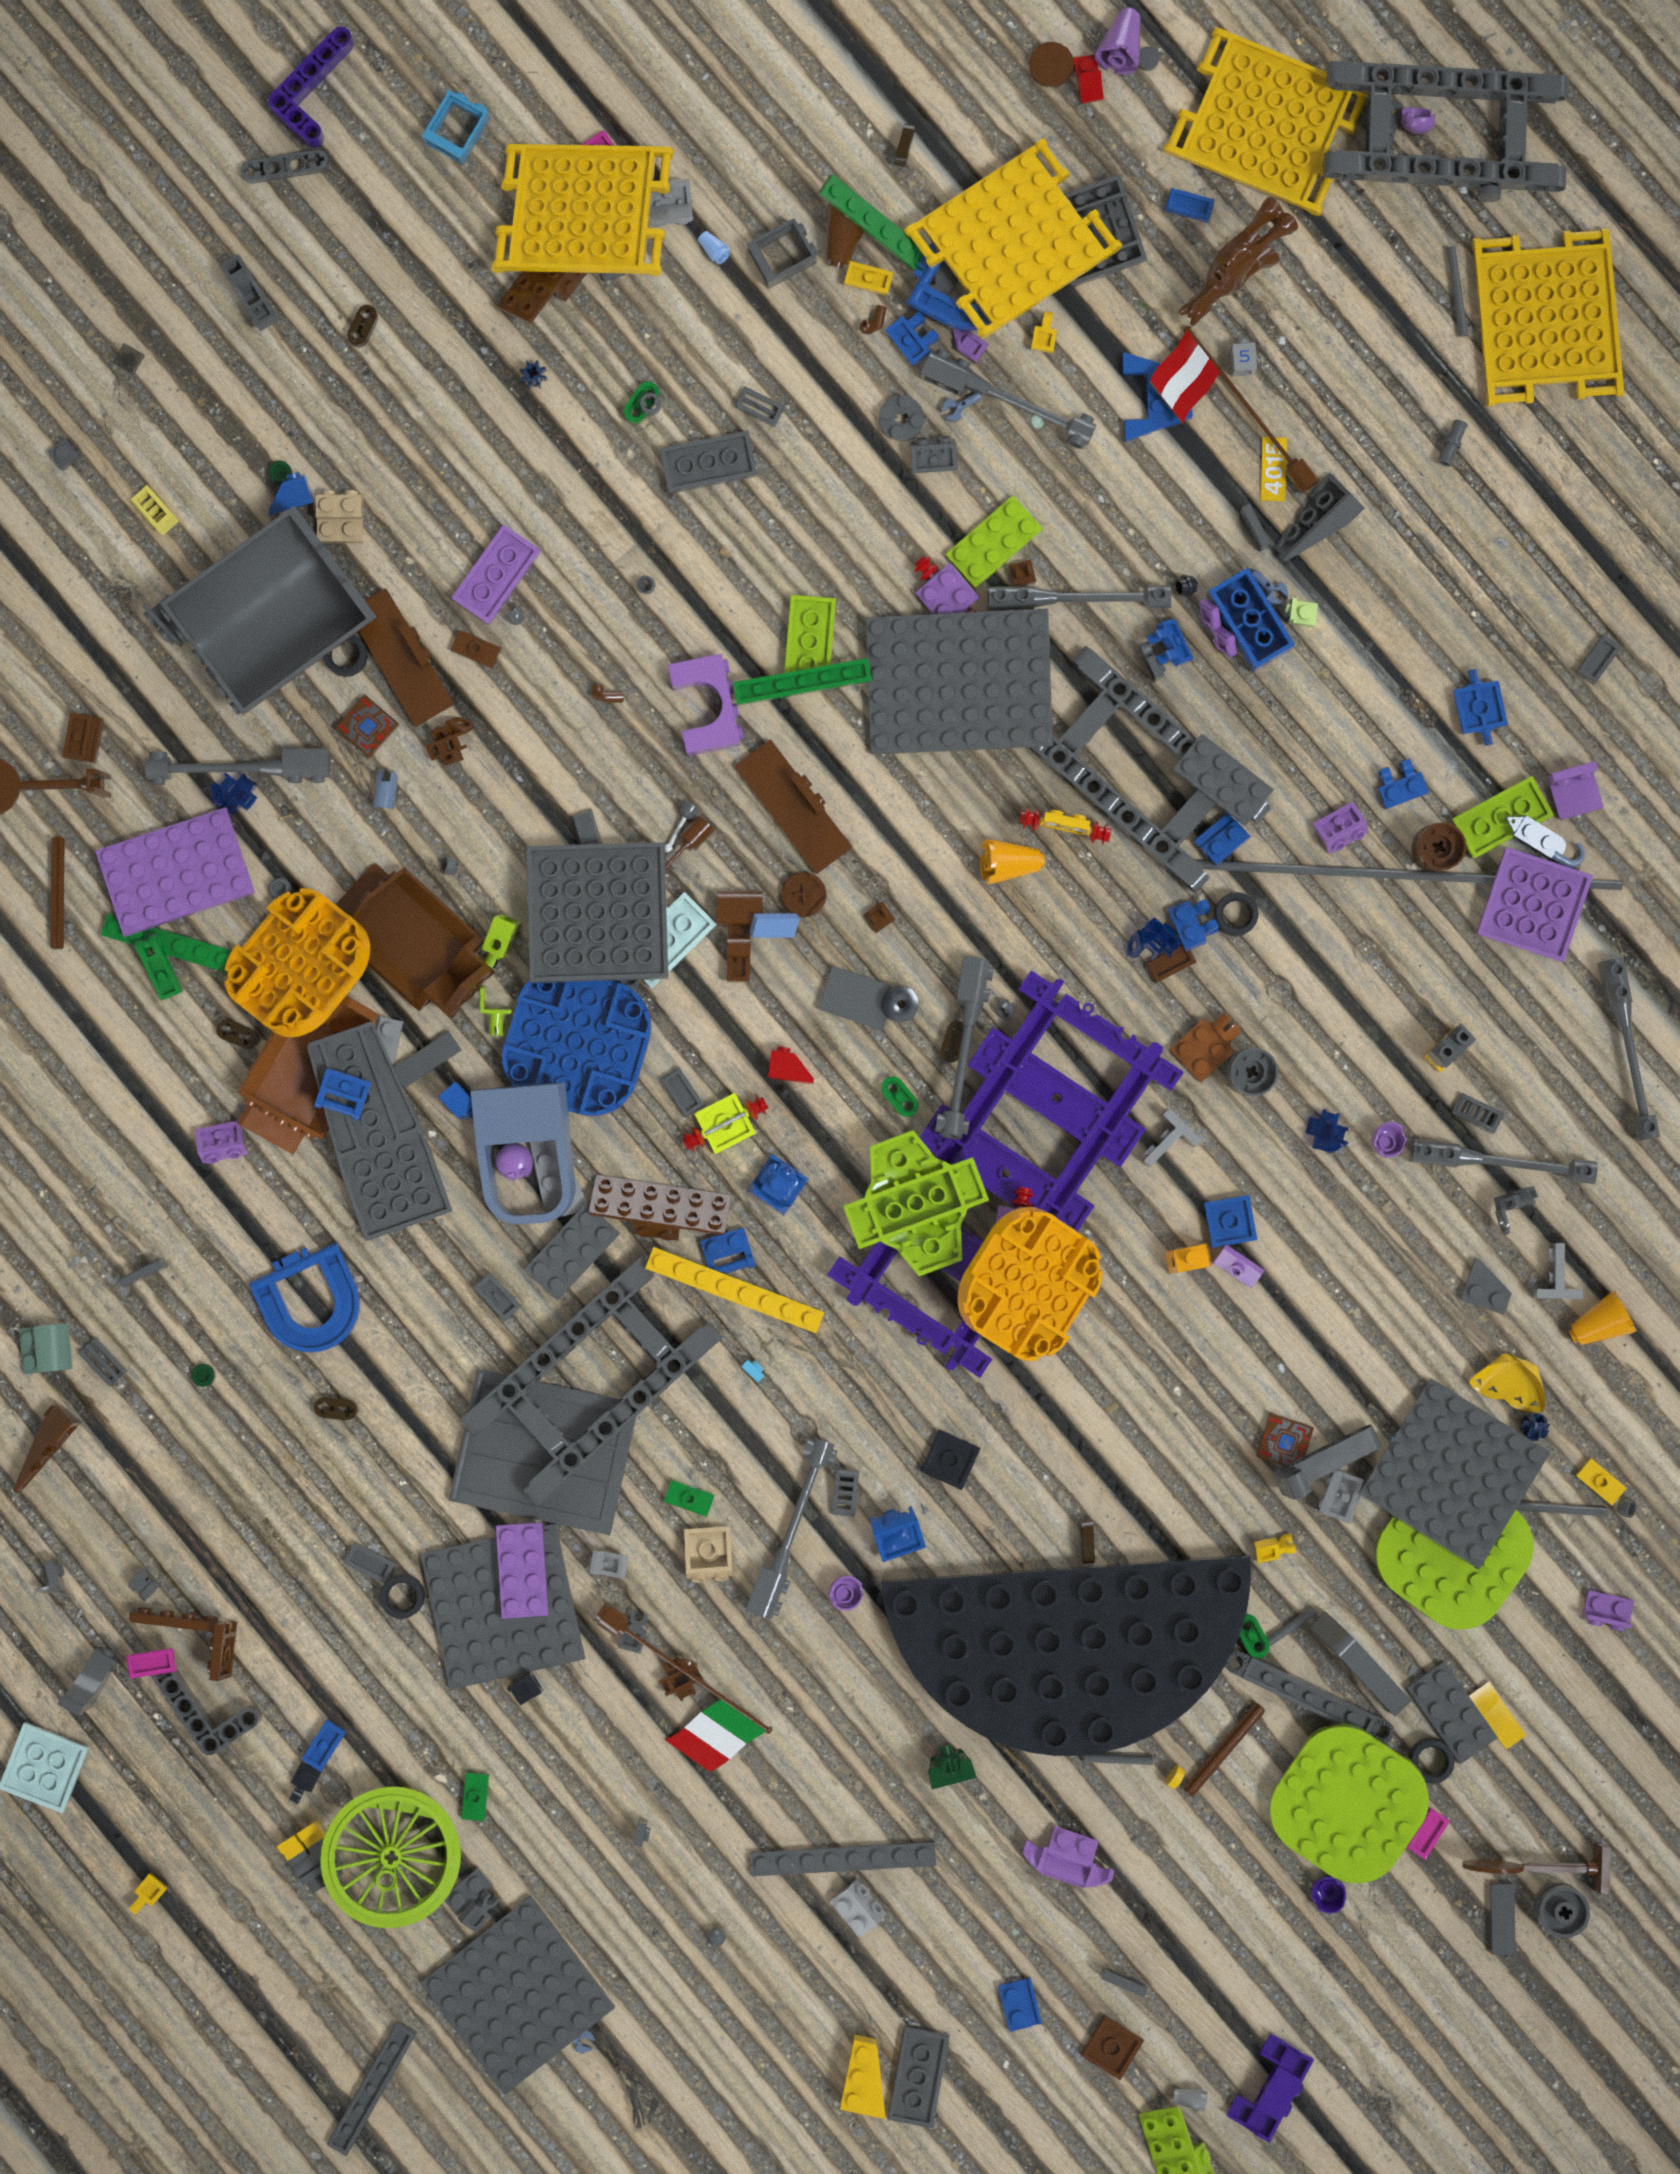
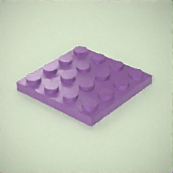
M1505 847L1476 934L1564 962L1593 875Z

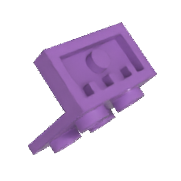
M1596 761L1558 771L1547 777L1559 820L1603 808L1594 772L1598 770Z

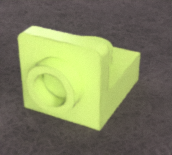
M1292 598L1290 604L1286 603L1284 617H1288L1287 624L1315 627L1318 603L1297 601V598Z

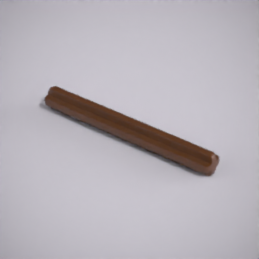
M52 837L50 947L56 950L64 948L65 839L63 837Z
M1259 1703L1253 1704L1185 1784L1183 1789L1188 1795L1193 1797L1265 1713L1266 1710Z

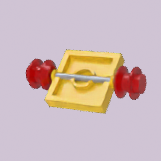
M1027 807L1026 811L1022 810L1019 824H1023V829L1029 825L1035 831L1040 823V826L1083 836H1086V834L1089 836L1090 834L1092 844L1096 840H1100L1103 846L1104 842H1109L1112 829L1108 828V823L1101 827L1098 821H1096L1091 828V821L1086 820V817L1073 814L1072 817L1064 816L1062 811L1051 809L1050 813L1045 812L1044 817L1040 819L1041 813L1039 809L1035 812H1030L1029 807Z

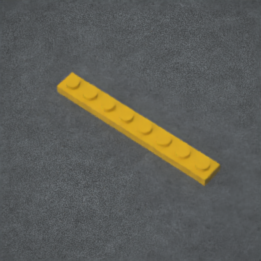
M655 1247L652 1248L645 1269L816 1334L825 1313Z

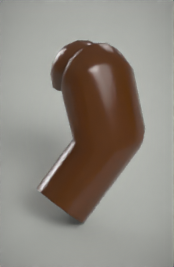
M876 305L874 317L861 321L860 329L864 334H873L883 327L887 309L885 306Z
M594 684L591 687V696L596 700L605 703H623L624 701L623 691H603L604 686L602 684Z

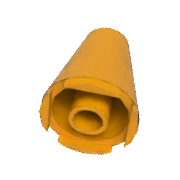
M985 839L982 842L981 848H985V854L980 855V870L982 879L987 880L985 882L986 885L1040 872L1041 867L1045 865L1044 854L1039 849L993 839Z
M1616 1290L1609 1293L1571 1324L1572 1330L1569 1333L1574 1343L1579 1342L1581 1345L1632 1334L1637 1331Z

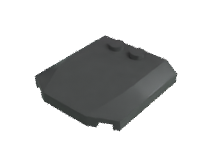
M1120 174L1064 194L1082 219L1096 209L1101 215L1099 218L1110 233L1123 245L1119 251L1070 282L1069 285L1072 288L1148 261ZM1093 224L1087 226L1101 246L1106 249L1109 245Z

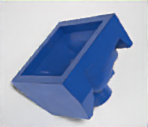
M771 1154L747 1189V1192L782 1216H785L809 1181V1178L774 1154Z
M912 1506L908 1507L909 1513H900V1511L890 1509L884 1513L883 1517L878 1519L874 1517L869 1518L882 1562L926 1548L919 1522Z

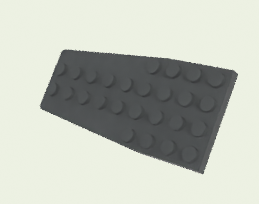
M366 1022L311 1041L307 1048L319 1090L327 1067L371 1081L359 1121L352 1119V1116L324 1108L342 1178L365 1241L452 1212L453 1209L430 1145L373 1022ZM326 1092V1099L356 1108L357 1102Z

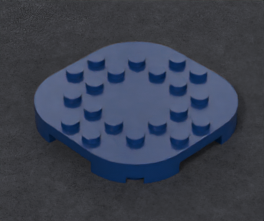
M529 980L517 999L518 1003L502 1051L504 1072L511 1085L523 1086L565 1082L569 1112L593 1117L606 1115L619 1109L629 1100L635 1090L651 1037V1017L642 998L630 987L614 981L530 983Z

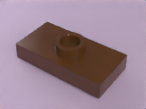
M459 630L450 651L493 669L502 648Z

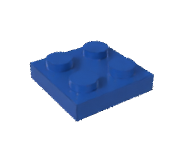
M1250 1195L1203 1203L1211 1248L1258 1240Z

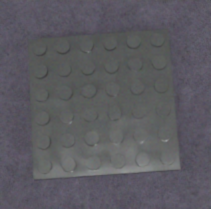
M664 842L527 846L530 983L669 979Z
M1431 1378L1359 1495L1479 1570L1551 1452Z
M556 1523L543 1526L548 1616L502 1619L497 1537L420 1554L450 1690L586 1659Z
M532 1895L421 1981V1985L504 2094L511 2091L616 2007Z

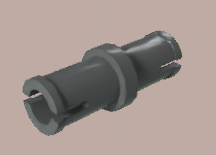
M1454 420L1448 437L1444 439L1443 443L1445 445L1438 458L1439 464L1446 467L1452 465L1456 451L1462 445L1461 439L1468 426L1466 422Z

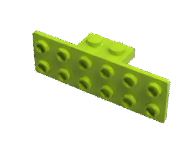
M1179 2106L1146 2111L1139 2114L1157 2174H1215L1205 2143L1192 2145Z

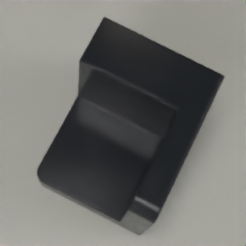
M533 1672L527 1673L507 1687V1690L513 1693L520 1705H523L544 1691Z

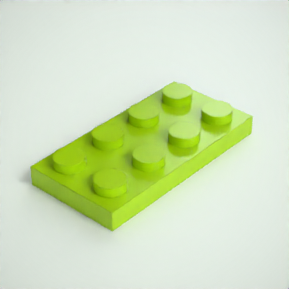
M1013 495L947 552L945 557L970 585L976 589L1041 533L1043 528Z
M791 595L784 673L831 665L836 598Z
M1533 776L1454 817L1451 821L1453 825L1462 831L1466 839V848L1472 859H1475L1515 837L1512 835L1513 831L1506 817H1522L1526 815L1540 824L1553 817L1554 814Z

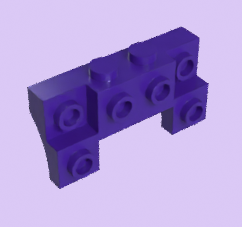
M1271 2032L1260 2051V2055L1275 2064L1254 2103L1237 2094L1226 2113L1227 2117L1269 2143L1283 2117L1286 2118L1289 2115L1294 2096L1298 2097L1303 2089L1302 2082L1314 2061L1313 2057Z

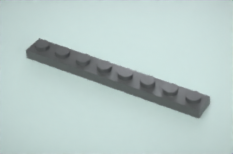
M935 1841L750 1852L751 1876L936 1866Z

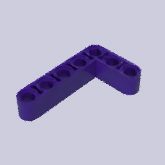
M340 26L333 29L269 96L268 102L274 115L310 148L320 147L324 142V134L319 124L298 105L352 51L354 41L346 27ZM341 37L348 38L345 43L340 44L337 42ZM325 53L332 54L331 58L327 60L322 59V56ZM310 69L317 70L316 73L312 76L306 75L307 71ZM294 85L301 86L297 92H292L291 88ZM284 101L285 105L282 108H276V103ZM295 116L302 117L298 123H292L291 121ZM317 131L318 135L315 138H308L310 132Z

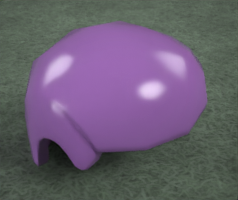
M1405 107L1402 108L1401 124L1405 130L1412 134L1426 133L1435 125L1436 114H1433L1432 117L1431 110Z
M1395 1122L1381 1124L1374 1130L1371 1138L1374 1150L1384 1158L1399 1155L1403 1151L1407 1140L1403 1133V1127Z
M842 1575L834 1579L830 1584L828 1592L831 1604L841 1611H850L858 1607L863 1598L862 1583L853 1576Z

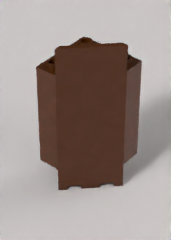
M374 863L335 904L356 920L367 932L370 941V956L367 965L418 1011H421L430 1002H433L443 1013L453 1019L463 1004L468 1003L480 990V986L495 973L490 966L476 955V952L485 940L405 867L397 873L393 871L388 875L378 864Z

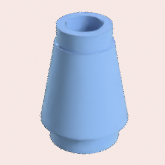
M708 231L703 232L699 236L698 242L712 262L722 264L730 256L729 246Z

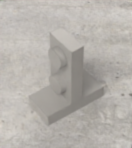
M1170 1108L1161 1116L1174 1129L1171 1131L1168 1128L1159 1137L1162 1141L1156 1147L1152 1144L1144 1152L1143 1155L1146 1158L1142 1162L1148 1167H1151L1180 1136L1193 1148L1202 1141Z
M1551 1243V1248H1548L1547 1252L1548 1262H1551V1271H1548L1547 1281L1548 1285H1551V1289H1533V1298L1583 1299V1290L1565 1289V1243Z

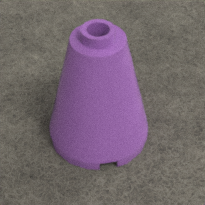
M1130 7L1121 9L1098 46L1095 60L1103 69L1108 70V67L1115 69L1114 73L1130 74L1136 71L1140 63L1141 17L1135 9Z

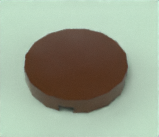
M1043 43L1036 47L1031 54L1029 62L1030 74L1034 81L1043 87H1060L1072 76L1074 68L1073 55L1061 43Z
M808 872L796 873L789 877L782 887L781 894L783 905L791 914L796 913L798 917L802 918L811 917L820 912L827 896L825 885L821 879Z

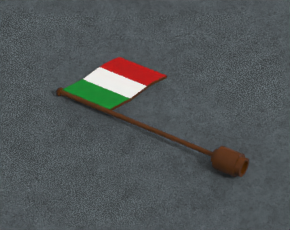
M604 1604L597 1613L594 1620L604 1630L613 1636H616L617 1633L621 1636L624 1632L720 1698V1700L702 1710L682 1730L665 1739V1741L709 1772L725 1764L753 1739L765 1732L766 1734L772 1732V1726L768 1727L630 1631L627 1628L629 1623L626 1622L628 1617L611 1605L608 1607Z

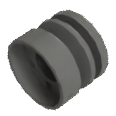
M1259 1048L1238 1050L1228 1059L1225 1068L1226 1080L1230 1087L1237 1093L1247 1096H1259L1269 1092L1276 1084L1279 1075L1278 1065L1274 1057L1267 1051ZM1253 1066L1252 1071L1255 1072L1254 1076L1249 1075L1247 1077L1248 1073L1245 1071V1069L1251 1068Z

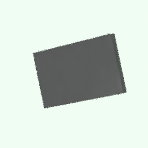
M832 966L818 1009L883 1031L887 1017L882 1011L881 1001L884 993L893 986Z

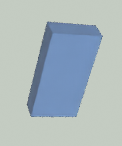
M796 913L754 914L749 933L752 938L795 937L799 917Z

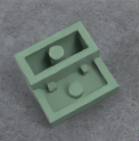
M68 1323L19 1329L23 1374L73 1369Z

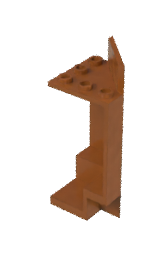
M345 996L326 1021L310 1033L298 1037H283L272 1032L237 1092L245 1097L243 1102L248 1104L237 1124L293 1155L304 1136L313 1139L315 1136L323 1140L329 1130L324 1108L314 1107L319 1089L307 1046L311 1041L366 1022H374L378 1013Z

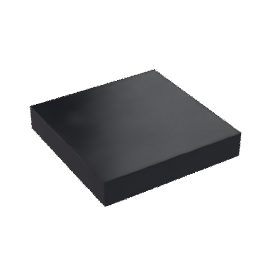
M939 1429L920 1472L962 1490L981 1448Z

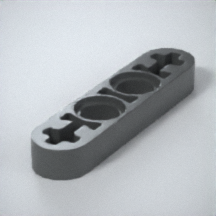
M322 150L298 152L246 161L241 167V174L244 180L250 184L322 173L328 169L329 160L326 153ZM316 157H320L321 160H324L321 161L320 166H317L316 163H314L316 161ZM305 158H308V161H309V162H313V163H308L309 166H310V168H307V164H306ZM295 159L302 161V167L299 170H292L290 168L291 162ZM272 163L280 165V170L276 174L268 172V167ZM261 165H263V170L266 175H263L262 172L259 171L262 170L260 167ZM251 167H253L254 170L257 171L254 172L253 177H250V175L247 173L250 171Z

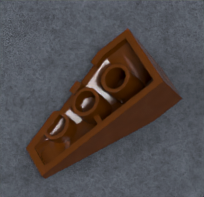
M62 1404L51 1405L43 1414L45 1419L40 1424L13 1488L15 1493L24 1490L82 1423Z

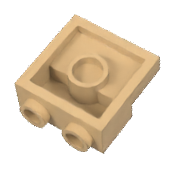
M324 490L321 491V495H316L317 537L322 543H363L364 498L362 495H358V492L354 490H346L344 495H335V491Z
M730 1526L684 1529L687 1579H692L694 1583H701L705 1581V1578L715 1577L716 1581H726L728 1576H733Z

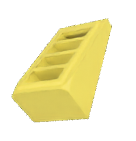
M148 485L130 499L161 535H165L179 522L177 517ZM150 495L151 498L143 505H141L140 503L143 502ZM156 502L157 504L147 512L146 510ZM163 509V511H162L159 515H157L154 519L152 518V517H154L160 510Z

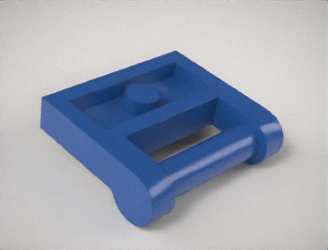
M327 1067L314 1107L320 1109L324 1107L352 1116V1119L359 1121L371 1081ZM326 1092L357 1102L356 1108L326 1099Z
M744 1227L727 1232L725 1235H717L700 1241L708 1268L727 1274L749 1267V1269L756 1267ZM741 1252L745 1253L746 1258L715 1267V1260Z

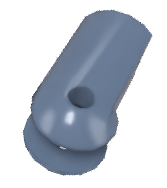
M384 768L377 773L373 807L394 809L398 780L394 770L391 772L390 781H384Z

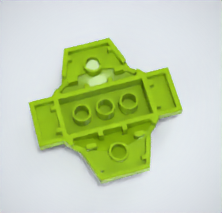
M914 1130L870 1146L871 1184L867 1189L865 1198L843 1206L858 1248L862 1249L881 1241L890 1247L896 1248L918 1276L961 1261V1223L967 1209L989 1201L973 1157L953 1165L936 1159Z

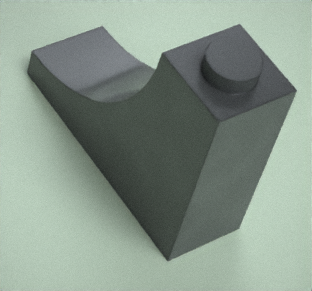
M106 1647L95 1649L75 1682L60 1698L57 1705L77 1716L91 1709L119 1658L114 1656L115 1652Z

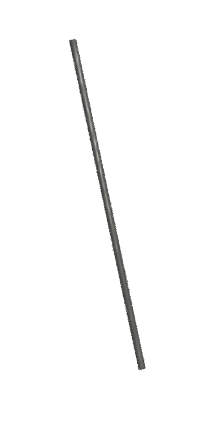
M1195 860L1204 867V870L1493 884L1495 875L1227 861H1222L1215 867L1211 861ZM1592 880L1589 889L1622 890L1623 882Z

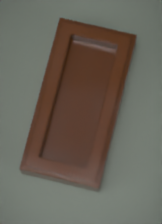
M1181 944L1145 964L1155 983H1158L1197 962L1191 950L1185 952Z

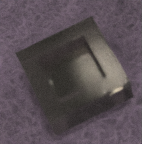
M123 343L113 360V364L134 375L145 355Z

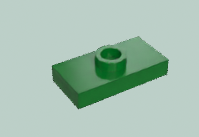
M671 1480L664 1502L707 1517L715 1495Z
M466 1772L462 1820L485 1821L490 1774Z

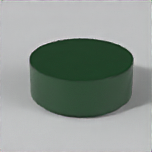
M276 461L269 468L270 478L279 485L282 484L283 480L287 479L286 475L293 473L290 465L285 461Z
M199 1364L193 1369L191 1377L197 1386L206 1387L214 1382L216 1373L209 1364Z

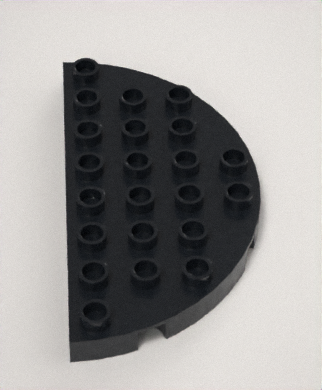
M1234 1555L881 1580L889 1625L901 1655L925 1691L946 1712L978 1734L1007 1747L1051 1756H1083L1126 1747L1152 1736L1186 1713L1208 1691L1230 1658L1243 1627L1251 1585V1556Z

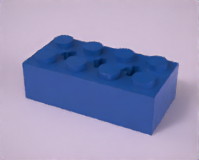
M1248 567L1208 591L1206 595L1208 600L1219 607L1222 623L1235 636V644L1253 673L1291 651L1295 646V643ZM1236 598H1237L1238 600L1242 598V599H1243V602H1242V604L1240 605L1239 603L1236 604V603L1234 602V600H1235ZM1247 616L1250 619H1255L1253 624L1247 623ZM1259 636L1267 638L1265 644L1258 641Z

